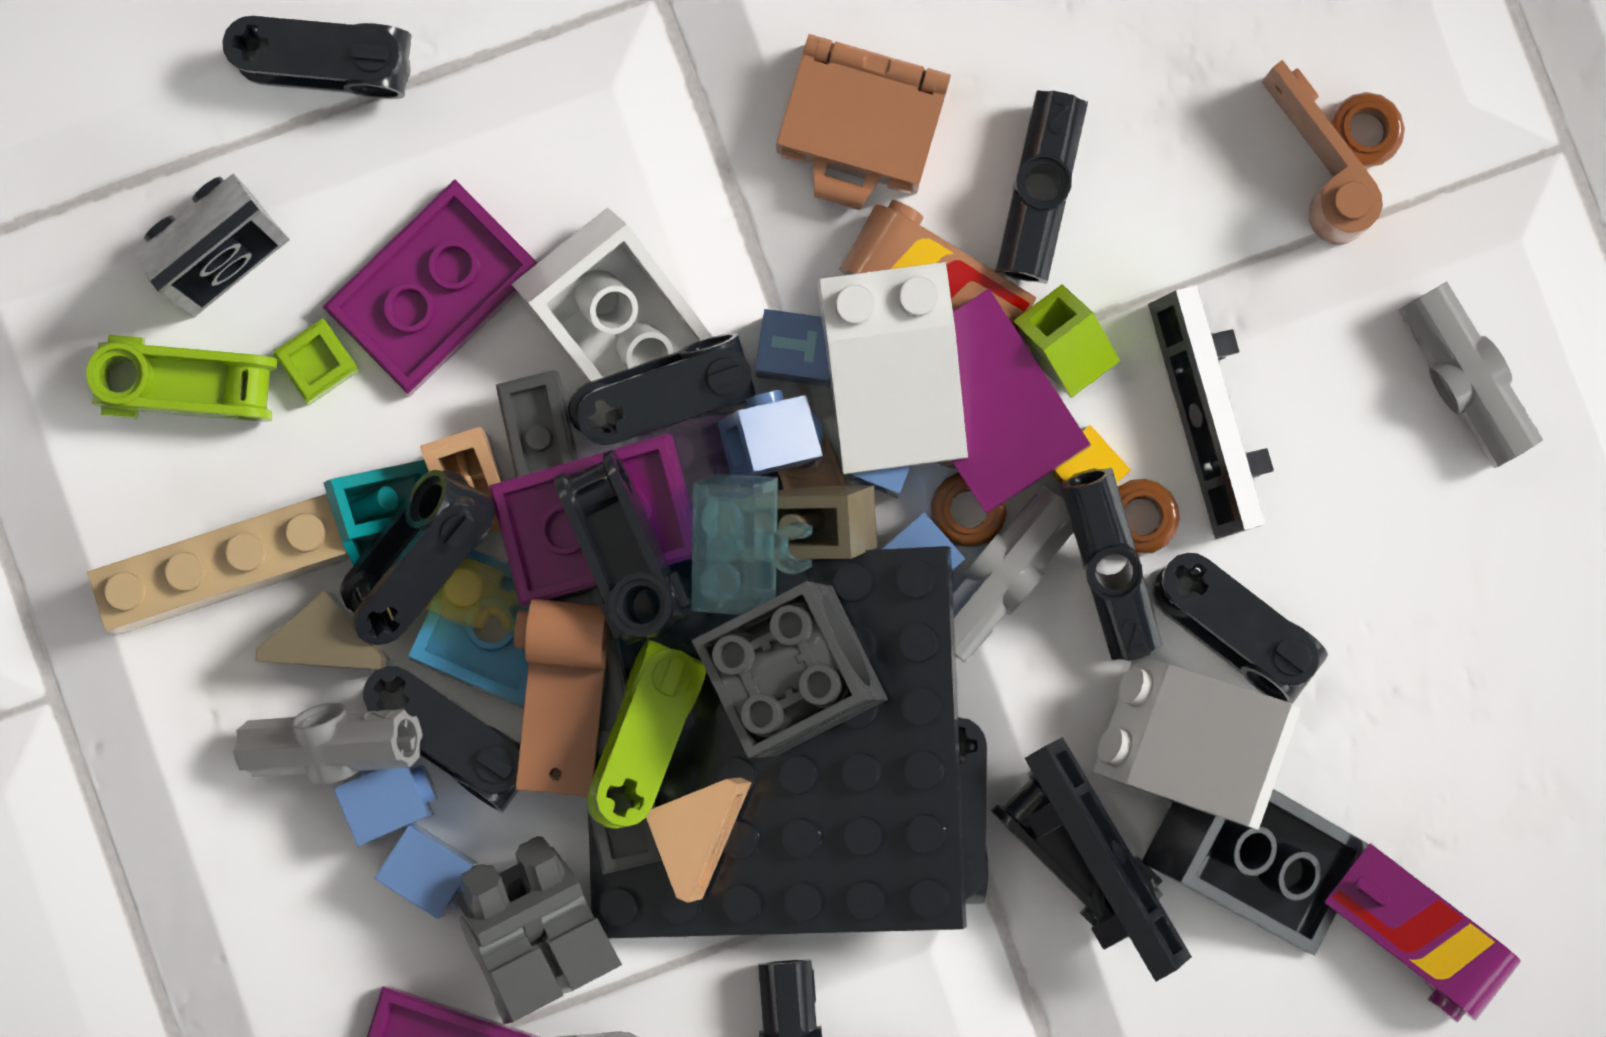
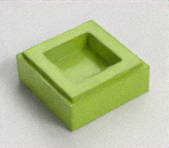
M324 318L272 352L309 405L361 371Z

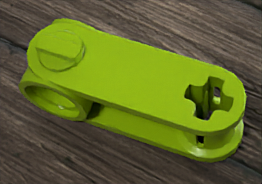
M108 334V342H98L97 350L89 359L86 377L93 393L92 405L101 407L100 415L137 419L138 411L269 422L272 421L273 411L267 408L270 371L277 369L278 359L246 353L145 345V338ZM121 362H133L137 369L135 383L124 392H113L109 385L111 370Z
M649 639L642 645L627 679L624 698L587 792L586 803L588 812L594 821L603 827L617 829L636 825L645 819L652 809L685 720L696 702L705 678L706 669L701 660L691 657L681 650L671 649ZM624 784L626 785L624 796L633 801L632 808L619 810L615 814L613 813L615 802L606 797L607 790L619 788Z

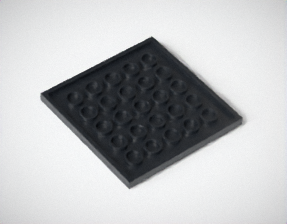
M936 546L866 550V553L852 559L699 558L671 566L672 572L677 571L693 604L687 608L688 618L679 622L676 629L666 636L644 638L631 645H628L623 638L619 639L627 679L634 661L647 639L671 649L681 650L687 655L701 660L692 642L693 639L808 581L833 586L888 700L777 756L748 758L706 671L701 690L691 712L685 720L654 802L655 807L725 779L743 778L752 783L703 899L689 903L676 898L663 861L603 874L588 812L591 912L594 918H597L608 939L963 930L967 928L951 547ZM651 588L643 589L634 599V613L642 623L645 624L652 621L660 609L659 597Z

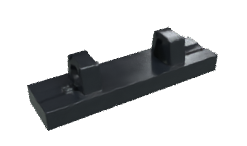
M1197 285L1175 290L1148 303V307L1216 540L1266 525L1253 478L1274 471L1268 448L1245 453L1219 363L1220 360L1226 359L1227 356L1240 352L1234 330L1211 334Z
M1061 737L1025 757L1024 759L1050 801L1049 804L1026 817L1037 838L1040 839L1064 825L1115 912L1091 928L1102 949L1105 950L1129 937L1155 982L1177 971L1192 956L1064 738Z

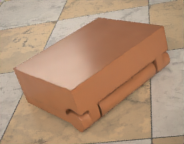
M808 34L777 139L776 153L780 154L781 158L802 164L805 162L813 164L814 197L861 210L879 183L887 185V188L906 194H911V192L917 194L951 74L931 68L924 70V66L837 41L834 44L833 40ZM830 168L864 178L863 186L825 175L826 169Z

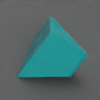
M425 460L337 477L323 482L342 544L353 566L407 500L416 483L429 472Z

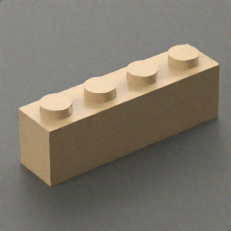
M327 494L87 571L105 632L123 634L350 560L342 544Z

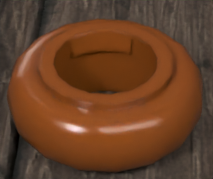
M1371 92L1353 94L1340 102L1331 115L1330 123L1365 168L1384 164L1396 155L1403 143L1405 126L1402 114L1394 102L1381 94ZM1364 113L1377 118L1384 132L1380 143L1368 147L1356 142L1350 132V122L1353 116Z
M958 472L945 478L936 488L931 501V519L952 544L961 547H978L991 541L1001 531L1007 516L1006 503L986 514L985 521H982L973 528H965L958 525L951 514L952 498H955L962 492L971 491Z
M1145 478L1129 480L1118 486L1124 510L1131 501L1145 499L1152 502L1159 512L1160 520L1158 527L1147 535H1137L1131 531L1138 555L1153 554L1166 547L1176 535L1180 521L1178 504L1172 493L1159 482Z

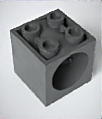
M806 581L692 640L748 758L777 756L888 700L833 586Z

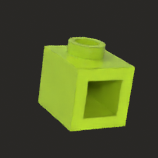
M1063 284L1013 321L1042 370L1070 398H1073L1120 362L1095 314Z

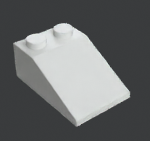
M608 207L511 284L589 381L678 352L690 344L713 337L630 227ZM644 434L636 436V439L638 440Z
M946 262L819 279L818 296L843 475L967 459L968 452L956 333Z
M1144 657L1132 660L1129 670L1121 680L1119 698L1108 729L1100 739L1098 757L1092 773L1150 795L1259 830L1302 707L1167 663Z

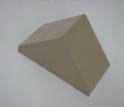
M325 590L256 649L255 660L265 663L378 670L390 665V658L379 645L366 643L358 637L353 625V615L334 593Z

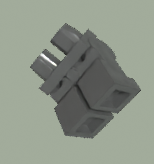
M536 836L520 844L515 853L518 864L500 873L496 871L493 865L480 864L463 873L461 876L462 892L452 897L456 911L461 916L460 924L466 941L495 998L494 1004L504 1025L512 1023L564 996L563 994L572 992L622 966L597 918H594L590 911L580 882L554 847H550L542 836ZM540 938H543L544 941L534 945L533 947L531 946L530 943Z

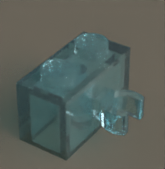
M716 474L693 484L691 611L742 615L776 597V568L787 574H798L812 567V559H798L790 554L788 541L790 537L798 539L812 535L813 527L803 522H793L777 530L778 477Z

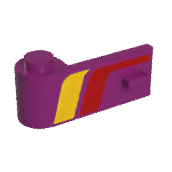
M1371 843L1324 902L1424 979L1425 983L1434 990L1427 1000L1456 1023L1464 1015L1476 1021L1522 962L1517 955Z

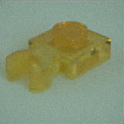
M466 557L424 608V611L484 633L489 617L500 620L502 627L508 634L514 636L516 622L511 617L513 608L519 604L516 588L509 592L501 589L506 576L505 571Z

